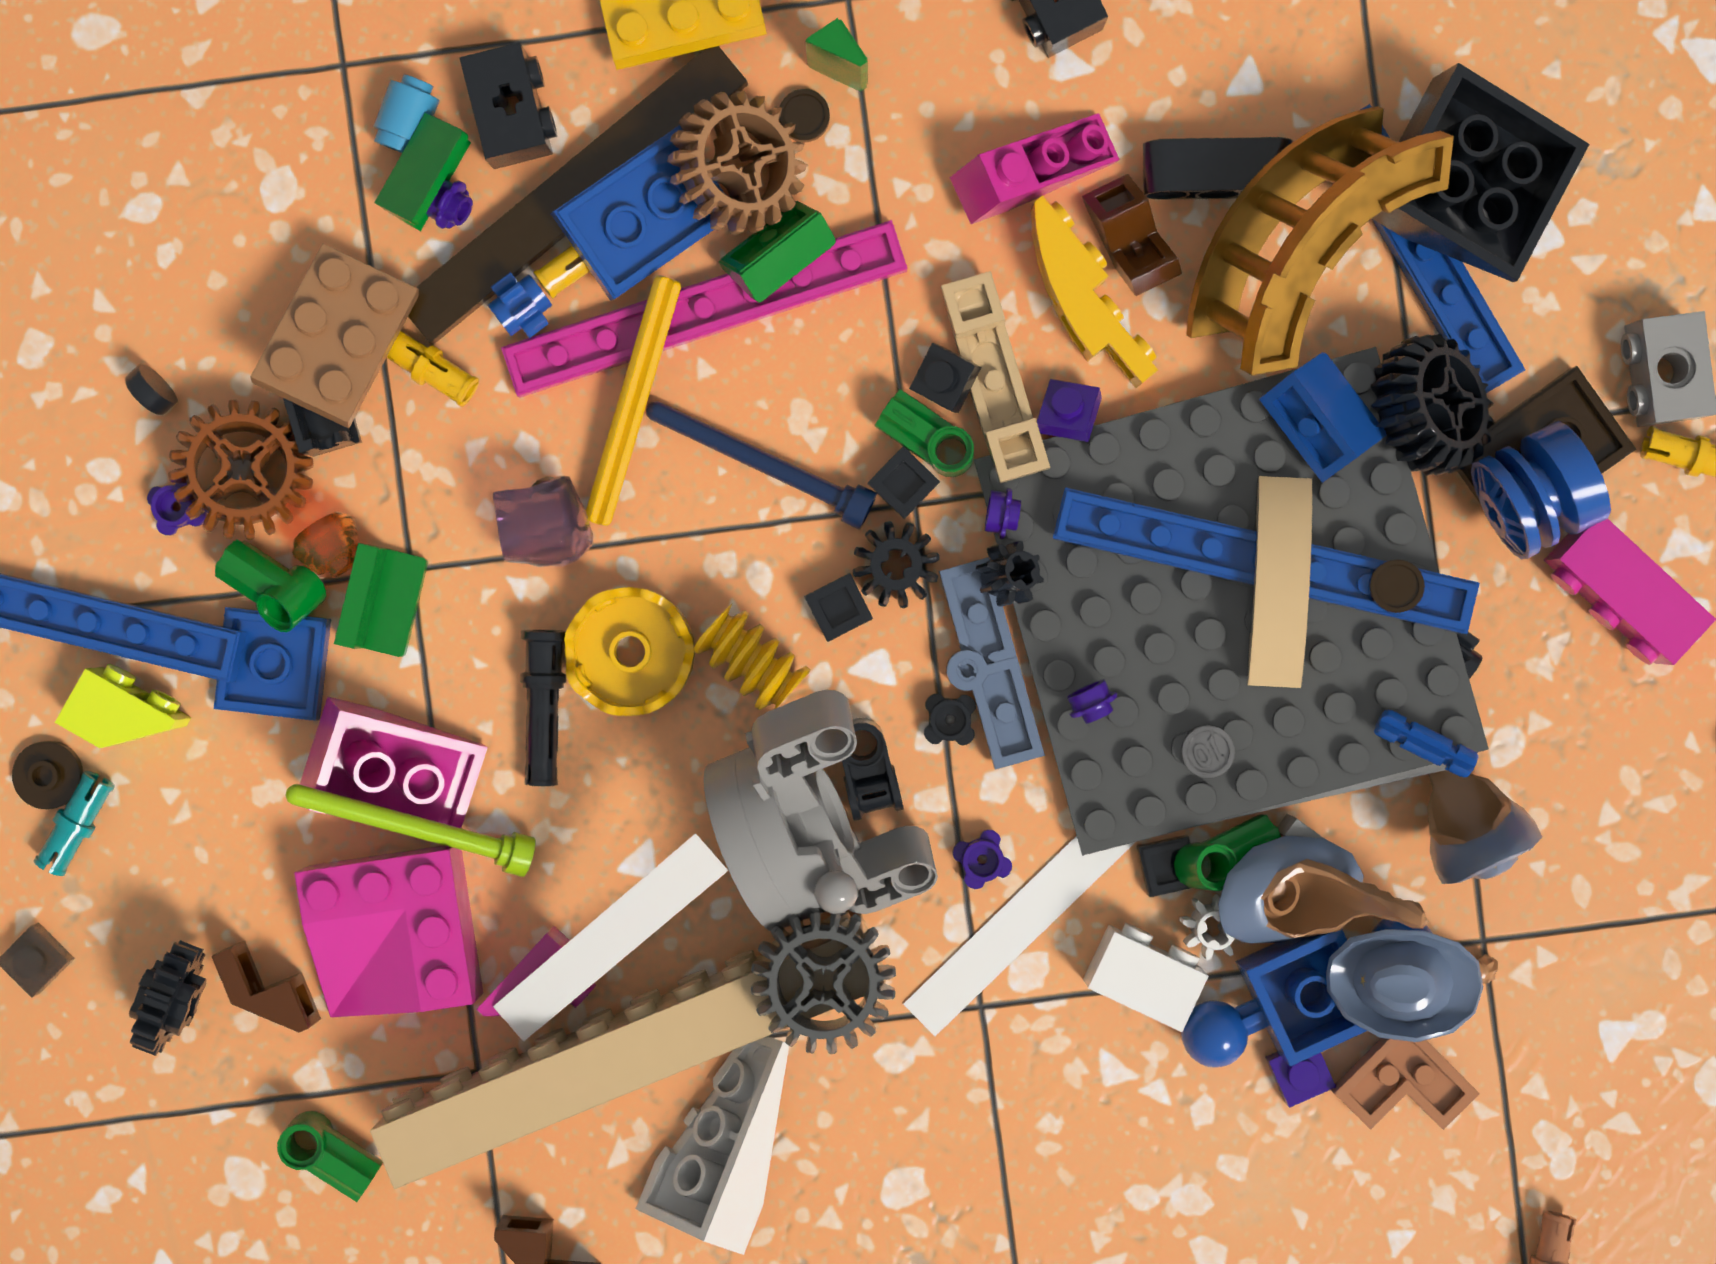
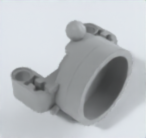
M835 690L818 691L764 713L753 723L752 731L745 733L749 748L706 766L704 770L705 799L720 851L743 900L755 918L767 930L771 931L775 925H780L783 928L790 926L789 917L795 914L802 921L810 917V910L819 909L821 913H841V916L847 914L846 911L848 909L858 914L873 913L920 895L935 885L938 875L928 833L924 829L917 826H903L860 843L850 827L840 797L823 769L848 758L856 749L857 739L848 699L842 693Z

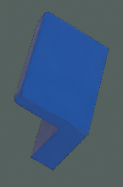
M1324 352L1292 372L1259 399L1322 483L1387 435L1383 427H1376L1379 423L1330 357Z

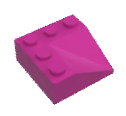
M443 845L309 865L294 872L302 925L330 1018L425 1012L472 1005L483 994L462 850Z

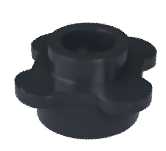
M936 693L927 698L925 707L929 711V725L924 729V736L927 741L932 744H939L942 740L956 741L959 745L963 746L969 744L974 739L975 732L971 728V714L975 711L976 704L970 696L961 695L957 699H949ZM947 715H953L955 717V721L953 724H947L945 722V717Z

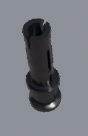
M521 630V639L526 641L525 672L520 674V682L523 683V688H527L524 784L529 786L558 785L559 689L564 688V683H566V674L561 672L562 642L566 631Z

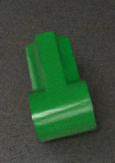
M901 389L891 398L875 424L876 428L927 462L938 474L945 477L960 476L973 463L974 444L971 436L964 429L953 426ZM948 439L960 441L966 449L964 458L954 465L942 463L936 455L938 446Z
M238 539L233 541L225 548L222 557L215 565V577L255 602L257 610L265 622L280 632L291 631L323 603L326 598V589L323 582L313 571L301 565H295L288 569L247 541L241 542Z
M1260 814L1201 843L1186 844L1175 857L1174 868L1176 876L1187 887L1221 891L1229 871L1253 847L1281 838L1279 829L1269 820L1267 815ZM1208 855L1211 860V871L1205 878L1202 874L1201 865L1204 857Z
M306 1111L297 1115L281 1133L277 1142L278 1155L287 1167L295 1170H307L355 1202H358L383 1164L380 1158L333 1129L330 1120L316 1111ZM307 1131L311 1133L316 1139L317 1148L313 1150L301 1148L295 1140V1132Z

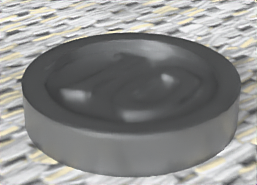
M1210 725L1197 727L1183 741V761L1187 768L1197 776L1203 778L1220 776L1233 763L1235 756L1233 741L1225 731L1218 727Z

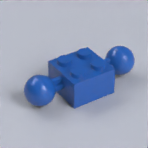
M1382 919L1372 930V932L1385 929L1419 930L1432 933L1427 925L1423 929L1410 928L1400 922ZM1343 929L1336 932L1274 943L1235 961L1253 999L1235 1008L1228 1003L1214 1000L1196 1005L1183 1032H1181L1184 1048L1190 1057L1207 1067L1218 1068L1230 1065L1244 1052L1248 1036L1266 1028L1278 1054L1289 1066H1293L1366 1032L1367 1030L1344 1018L1327 992L1326 971L1329 957L1347 941Z

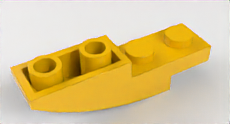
M1042 195L1034 202L1030 211L1032 239L1041 277L1055 312L1069 337L1087 362L1104 349L1133 386L1137 388L1158 371L1152 363L1157 358L1156 354L1140 335L1137 334L1132 338L1120 324L1124 316L1113 300L1106 294L1099 298L1094 292L1108 277L1107 273L1103 270L1107 266L1103 255L1091 242L1087 241L1084 245L1071 231L1075 224L1061 204L1055 201L1050 205Z

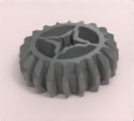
M819 909L810 910L809 917L810 925L804 926L802 919L795 914L789 917L790 926L794 931L791 934L780 925H775L772 928L771 933L779 943V946L766 941L760 943L758 951L771 961L753 962L751 972L757 976L766 977L767 980L753 983L751 985V994L756 996L769 995L768 999L762 1001L757 1006L756 1011L759 1016H766L773 1012L777 1013L768 1027L772 1034L779 1032L785 1025L790 1027L785 1041L788 1046H794L801 1034L808 1037L806 1041L807 1053L813 1054L815 1052L817 1039H826L828 1053L835 1054L837 1052L836 1037L844 1036L846 1044L851 1049L858 1046L855 1028L858 1027L869 1037L876 1033V1027L868 1018L869 1014L884 1020L888 1017L889 1010L885 1005L878 1002L877 999L890 1000L895 998V988L880 983V981L895 977L896 969L893 965H878V962L885 960L890 955V948L888 945H880L873 949L869 947L879 935L875 927L867 929L861 936L856 933L861 925V916L854 914L850 918L847 927L839 925L841 913H831L830 923H821V912ZM814 939H832L848 946L844 950L840 949L832 956L821 957L813 953L809 948L805 949L801 944ZM787 955L796 963L795 968L800 972L804 981L789 1002L784 998L779 984V969ZM861 957L867 968L869 984L864 998L858 1005L851 998V992L845 986L843 979L852 969V964ZM837 968L833 976V987L836 992L833 989L825 991L824 986L822 991L814 988L810 992L814 984L815 975L813 971L822 969L824 975L825 969L833 972ZM826 1004L830 1005L838 1013L842 1012L845 1016L835 1020L819 1021L807 1018L800 1013L803 1011L807 1012L815 1005Z

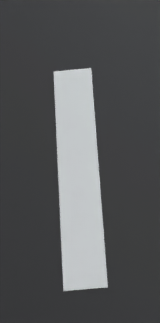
M695 833L493 1006L494 1009L516 1034L525 1041L717 881L728 869Z
M1076 836L904 1002L905 1007L936 1036L1135 842L1082 856Z

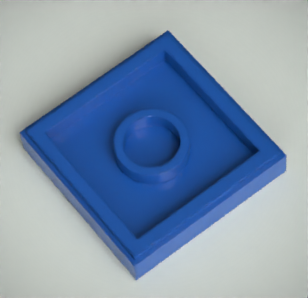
M225 607L223 627L247 632L236 682L229 683L217 680L214 709L313 721L320 720L331 619L307 616L291 631L280 632L267 624L258 610Z

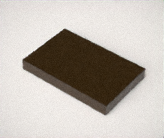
M1574 366L1495 421V424L1487 429L1491 436V442L1483 446V456L1475 459L1474 462L1487 456L1495 458L1496 451L1507 446L1521 454L1520 445L1522 438L1557 421L1569 426L1582 440L1593 456L1601 474L1631 454L1636 448L1578 366ZM1472 464L1457 472L1479 502L1471 475Z

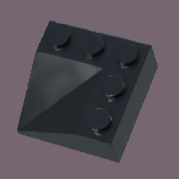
M1457 63L1432 78L1399 142L1419 135L1437 131L1454 136L1448 189L1414 199L1393 210L1391 213L1382 211L1372 219L1407 240L1510 282H1516L1520 278L1590 144L1467 67Z

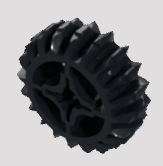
M1441 334L1424 335L1422 337L1414 336L1402 341L1400 345L1391 348L1389 352L1383 354V363L1374 368L1378 380L1370 385L1372 391L1377 395V401L1371 405L1373 409L1378 411L1380 422L1376 427H1383L1387 434L1385 446H1394L1396 448L1397 461H1407L1411 472L1422 471L1426 476L1450 474L1463 470L1465 466L1472 464L1475 459L1483 456V446L1491 442V436L1487 429L1495 424L1488 411L1494 403L1487 399L1485 389L1489 384L1483 383L1479 376L1480 365H1472L1469 350H1459L1455 339L1445 340Z

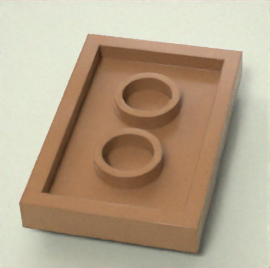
M322 244L250 376L252 383L346 428H350L419 297V289L330 246Z

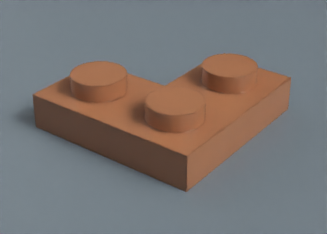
M1381 1038L1335 1084L1336 1088L1331 1089L1370 1130L1406 1094L1443 1130L1480 1094L1427 1040L1410 1042Z

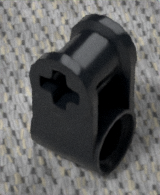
M867 718L854 719L855 732L858 730L871 732L875 736L877 744L875 749L866 756H858L852 753L851 756L842 761L845 772L844 782L853 820H861L864 813L894 807L896 811L903 810L904 806L894 765H891L881 727L873 720Z

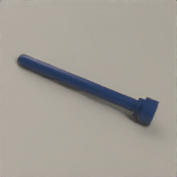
M652 401L646 407V415L650 420L836 507L834 512L843 516L841 521L858 530L862 528L876 499L877 493L858 484L856 488L850 485H846L845 488L837 486L662 402Z

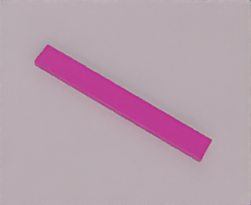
M892 220L835 238L836 243L834 246L762 302L752 299L728 274L681 288L663 351L907 272L908 268ZM647 300L501 347L517 397L521 398L628 363Z

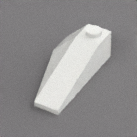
M766 1036L737 1048L730 1053L713 1078L714 1090L700 1109L692 1107L683 1120L687 1128L673 1148L665 1146L655 1160L636 1210L699 1240L744 1255L764 1204L789 1046L785 1042Z

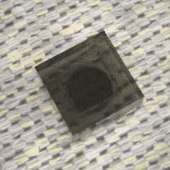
M40 923L31 925L0 956V967L32 998L39 995L75 958Z

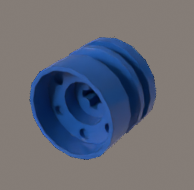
M1560 421L1554 422L1522 438L1520 445L1521 454L1507 446L1496 451L1495 458L1487 456L1472 463L1471 475L1474 489L1489 523L1506 547L1521 560L1540 553L1541 546L1547 548L1558 544L1561 535L1560 528L1570 535L1578 534L1609 518L1611 511L1609 493L1593 456L1577 434Z

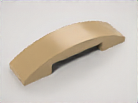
M991 271L941 285L958 353L961 357L982 367L970 390V394L999 482H1007L1050 469L1036 418H1033L1005 327L1006 319Z
M1259 476L1255 527L1257 529L1252 633H1250L1247 685L1301 688L1310 587L1312 478Z

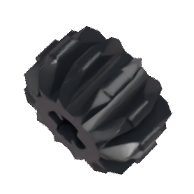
M891 521L885 522L884 532L887 538L886 541L881 542L877 534L872 530H868L865 533L867 540L876 547L874 552L863 547L855 548V556L871 561L870 566L854 568L853 575L854 577H862L872 574L874 579L865 584L861 592L867 596L878 585L883 587L884 589L878 601V604L882 607L887 606L891 590L897 591L899 607H908V598L905 589L908 587L911 588L916 597L923 600L927 593L916 582L919 577L928 582H937L938 575L931 571L922 570V564L939 561V554L929 553L921 556L918 550L926 546L931 541V537L928 534H924L913 545L908 541L914 530V525L911 523L905 524L900 539L895 538L893 523ZM892 550L901 551L900 558L907 555L911 562V567L903 570V578L900 580L891 579L892 572L885 575L881 568V563L889 560V552Z

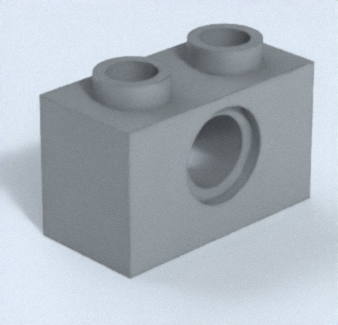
M1705 311L1641 319L1624 326L1625 334L1621 338V355L1624 363L1630 367L1632 383L1627 391V403L1630 413L1636 416L1637 427L1694 420L1716 415V396ZM1661 358L1669 361L1673 368V377L1669 383L1663 381L1658 374L1657 366Z

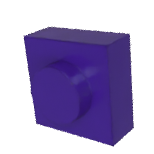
M1050 379L1037 419L1040 434L1089 442L1102 399L1100 387Z
M1278 1052L1265 1057L1282 1097L1289 1108L1336 1088L1321 1053L1293 1066H1289Z

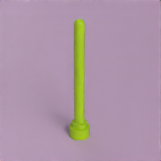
M300 784L291 785L285 794L287 801L295 806L493 858L494 864L502 866L503 872L524 877L527 874L535 851V838L513 832L511 836L503 834L499 839Z

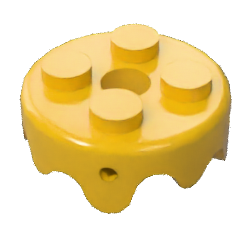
M623 587L600 592L586 601L569 624L565 633V672L569 684L576 693L607 714L637 716L662 708L672 701L684 688L693 669L695 651L693 650L694 637L688 621L677 606L666 597L651 590ZM627 636L638 638L645 648V656L641 663L636 666H626L617 657V646Z

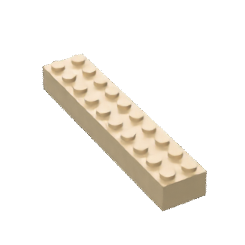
M846 911L847 914L841 916L839 925L847 927L851 918L848 911ZM859 914L862 921L856 933L861 936L868 928L863 915ZM830 917L821 921V923H830ZM814 939L801 944L805 949L809 948L813 953L821 957L832 956L840 949L844 950L848 946L832 939ZM776 940L772 942V944L779 946ZM874 943L869 946L871 949L876 948ZM753 950L743 952L725 961L726 968L716 974L708 976L706 970L697 971L677 981L679 987L661 996L658 989L651 990L630 1001L631 1007L621 1013L613 1015L611 1009L600 1011L585 1018L582 1021L584 1026L575 1032L566 1035L563 1028L551 1031L535 1040L536 1045L524 1053L518 1054L516 1048L505 1050L487 1060L489 1065L483 1067L478 1072L471 1074L469 1067H465L441 1078V1085L427 1093H424L420 1086L392 1099L394 1104L381 1111L383 1117L370 1130L394 1190L771 1035L772 1033L768 1030V1027L777 1013L773 1012L766 1016H759L756 1011L757 1006L762 1001L768 999L769 995L756 996L751 994V985L753 983L767 980L766 977L757 976L751 972L753 962H770L771 960L763 955L756 957ZM789 955L786 956L779 969V984L787 1002L795 996L796 991L804 982L802 975L795 968L796 963ZM861 957L852 964V969L843 979L845 986L851 992L853 1000L865 996L869 984L867 968ZM837 968L833 972L825 969L824 975L822 969L813 971L815 975L814 984L810 992L814 988L822 991L823 986L825 991L833 989L836 992L833 987V976ZM886 980L880 981V983L886 984ZM818 1004L807 1012L803 1011L800 1014L807 1018H812L834 1008L830 1005ZM785 1025L781 1030L788 1028V1026Z

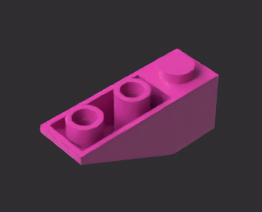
M1097 113L981 153L953 174L950 180L970 224H974L1017 208L1042 195L1110 166L1120 159L1100 114Z

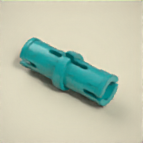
M91 771L83 772L82 778L65 809H59L53 818V822L56 825L40 853L35 857V865L44 870L57 852L58 856L48 873L56 876H65L67 868L82 840L90 838L96 828L93 821L109 793L115 787L111 781L104 778L102 782H99L93 795H91L90 792L100 775Z

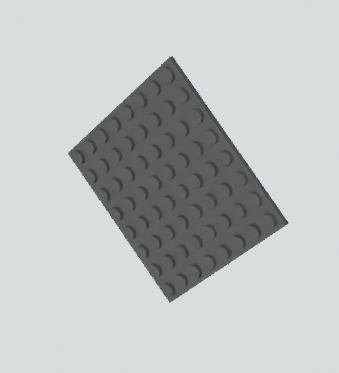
M1373 347L1331 359L1371 413L1380 422L1378 411L1371 407L1377 401V395L1370 386L1378 380L1374 368L1381 364L1377 348ZM1297 369L1093 426L1089 442L1057 436L1042 440L1050 469L1007 482H999L990 455L974 459L986 506H988L991 490L1006 492L1007 488L1012 489V499L1021 500L1017 530L1006 529L1004 539H999V533H994L996 543H1001L1006 547L1007 544L1023 541V551L1040 556L1038 564L1040 576L1044 578V582L1035 584V586L1030 588L1033 600L1021 604L1014 601L1013 605L1082 856L1432 765L1433 763L1399 747L1400 742L1395 741V743H1391L1374 733L1375 725L1385 710H1393L1407 717L1406 722L1411 723L1415 721L1453 740L1452 745L1454 746L1461 744L1477 753L1489 750L1456 632L1309 598L1301 688L1247 685L1254 585L1053 539L1065 488L1257 531L1255 527L1259 476L1312 478L1311 544L1383 561L1405 560L1415 565L1418 569L1439 573L1411 470L1408 467L1407 461H1397L1396 448L1394 446H1385L1387 435L1322 483L1259 399ZM1105 679L1112 693L1117 692V698L1110 702L1113 711L1101 719L1085 724L1082 716L1072 718L1069 715L1073 709L1067 696L1086 685ZM1210 725L1218 727L1225 731L1233 741L1235 748L1233 763L1220 776L1214 778L1197 776L1187 768L1183 761V741L1193 729L1200 726Z

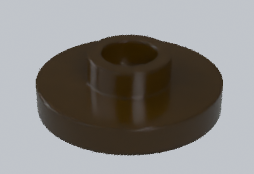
M56 741L38 742L28 746L18 755L12 769V781L17 794L28 805L38 809H54L68 804L82 778L83 766L78 755L67 745Z

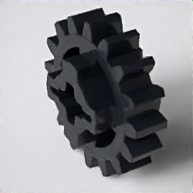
M180 940L179 943L175 942L170 953L166 952L163 961L157 960L151 970L147 969L139 982V989L134 1003L129 1010V1017L136 1020L131 1029L133 1035L130 1044H133V1048L157 1056L158 1052L161 1053L166 1042L171 1041L173 1034L179 1036L185 1026L189 1027L197 1012V1005L207 982L206 978L199 976L204 966L202 965L205 957L204 949Z

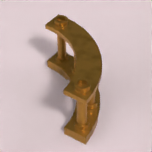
M1376 106L1332 119L1307 132L1288 145L1269 161L1247 184L1217 228L1204 255L1194 284L1188 312L1186 336L1197 338L1232 332L1244 339L1240 369L1251 376L1298 367L1304 330L1316 301L1310 296L1326 267L1331 270L1334 269L1348 249L1363 235L1360 228L1380 212L1391 213L1393 210L1414 199L1448 189L1454 136L1437 131L1419 135L1402 142L1395 141L1382 135L1384 108ZM1327 180L1334 183L1308 210L1296 205L1304 196ZM1279 222H1282L1293 229L1271 262L1258 254L1269 235ZM1250 275L1260 280L1262 284L1258 290L1250 316L1247 317L1238 310L1247 278Z

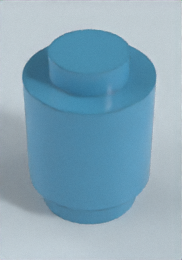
M405 74L401 83L390 80L373 126L378 129L374 142L403 153L424 114L435 115L440 100L431 96L433 86Z

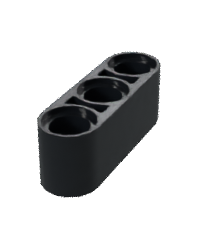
M1283 137L1158 139L1145 142L1143 144L1144 195L1148 199L1159 200L1237 199L1258 172L1284 148L1293 143V140Z

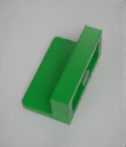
M425 113L374 203L407 225L421 231L429 218L426 212L445 179L450 181L471 144L468 140V134L460 128Z
M358 543L334 644L352 649L364 648L397 657L405 656L428 560L387 548Z

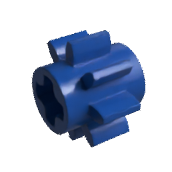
M509 272L491 286L497 298L487 306L510 336L523 329L526 335L531 338L549 324L542 313L549 309L552 304L529 274L518 282L512 273Z

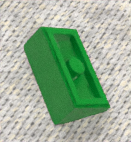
M836 18L805 40L807 65L811 69L861 92L867 88L868 59L841 19Z
M795 201L796 204L792 210L787 212L781 211V221L772 226L765 224L763 230L750 235L723 256L718 263L752 299L762 302L836 243L835 237L821 212L799 201Z

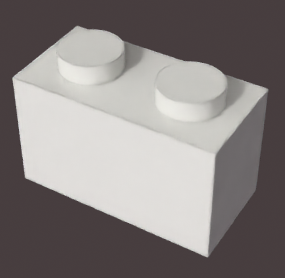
M1125 923L1122 930L1108 925L1083 978L1088 989L1183 1032L1209 977L1201 967L1197 966L1200 958L1175 945H1171L1169 952L1150 944L1153 938L1151 934L1131 924Z

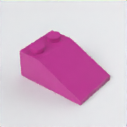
M327 697L300 785L462 828L488 747L376 708Z

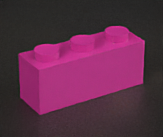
M1609 519L1578 534L1570 535L1568 533L1543 560L1554 570L1551 574L1552 579L1566 592L1572 595L1579 593L1592 605L1588 610L1592 617L1609 630H1614L1616 627L1630 640L1626 644L1628 650L1647 665L1652 663L1675 665L1716 621L1714 616Z

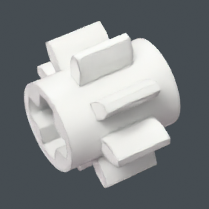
M1219 894L1214 895L1211 904L1205 905L1196 898H1193L1192 903L1195 910L1191 917L1182 916L1179 919L1182 924L1190 927L1192 932L1186 936L1183 942L1188 948L1194 947L1201 942L1203 944L1202 956L1206 960L1212 958L1214 950H1223L1229 956L1234 955L1230 944L1235 938L1224 933L1220 922L1218 903L1221 896ZM1211 916L1219 922L1217 926L1220 933L1215 937L1206 932L1208 928L1205 920Z

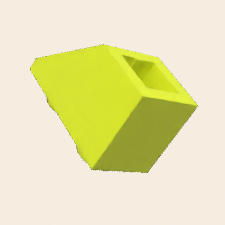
M107 664L106 668H85L54 723L98 748H105L186 727L192 717L178 710L181 703L175 698L154 689L151 693H148L133 684L136 680L134 675L118 666Z

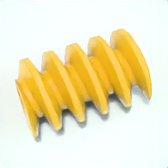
M731 604L698 639L693 650L699 655L713 648L714 651L709 661V665L713 669L728 662L729 666L724 676L726 681L731 682L741 676L745 677L739 692L746 696L759 690L760 693L755 707L761 710L774 704V709H776L809 674L810 669L804 666L791 672L790 667L795 655L789 652L779 658H775L774 655L780 641L774 638L761 645L759 640L764 627L759 624L746 631L744 626L749 613L744 610L731 617L728 614L732 606Z

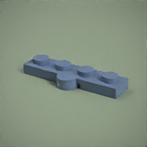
M987 557L941 570L939 575L961 649L948 660L946 674L950 683L957 689L964 691L972 690L992 763L996 770L1042 757L1045 754L1003 606H997V596H993L988 592H980L982 583L980 572L976 570V565L986 563L990 560Z

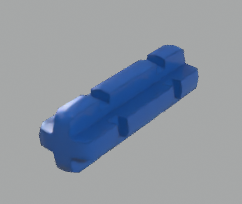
M1385 710L1380 715L1374 730L1377 736L1391 743L1398 741L1400 742L1399 747L1437 766L1444 764L1446 765L1445 770L1460 777H1468L1474 770L1479 756L1477 752L1461 744L1454 746L1452 745L1453 740L1415 721L1408 723L1406 722L1407 717L1393 710Z

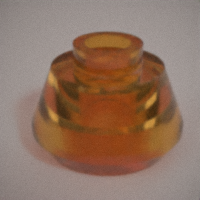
M337 511L317 520L294 538L292 545L293 557L318 575L329 572L332 578H335L347 572L353 566L357 546L360 543L355 519L349 514Z

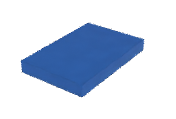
M680 125L550 213L610 301L622 295L714 230L710 226L711 214L700 220L694 219L693 214L697 204L693 200L686 204L679 202L680 196L687 192L684 184L674 185L670 183L671 176L680 172V167L667 162L668 156L674 151L679 150L670 140L672 134L678 130L683 131ZM713 181L717 188L723 192L718 182Z

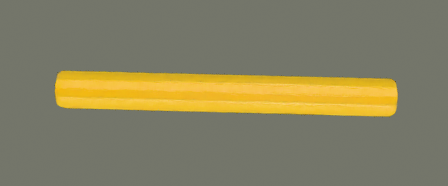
M662 275L656 276L652 283L585 510V519L598 525L608 526L612 522L681 290V283L679 281Z

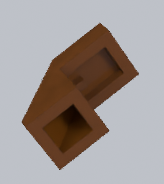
M1129 174L1082 196L1087 211L1115 269L1135 296L1182 274L1178 257L1157 232L1148 198Z
M246 941L230 946L211 956L232 1005L298 1033L309 1029L321 1020L302 972L264 987Z
M503 1215L495 1228L494 1241L514 1264H601L551 1259L554 1219Z

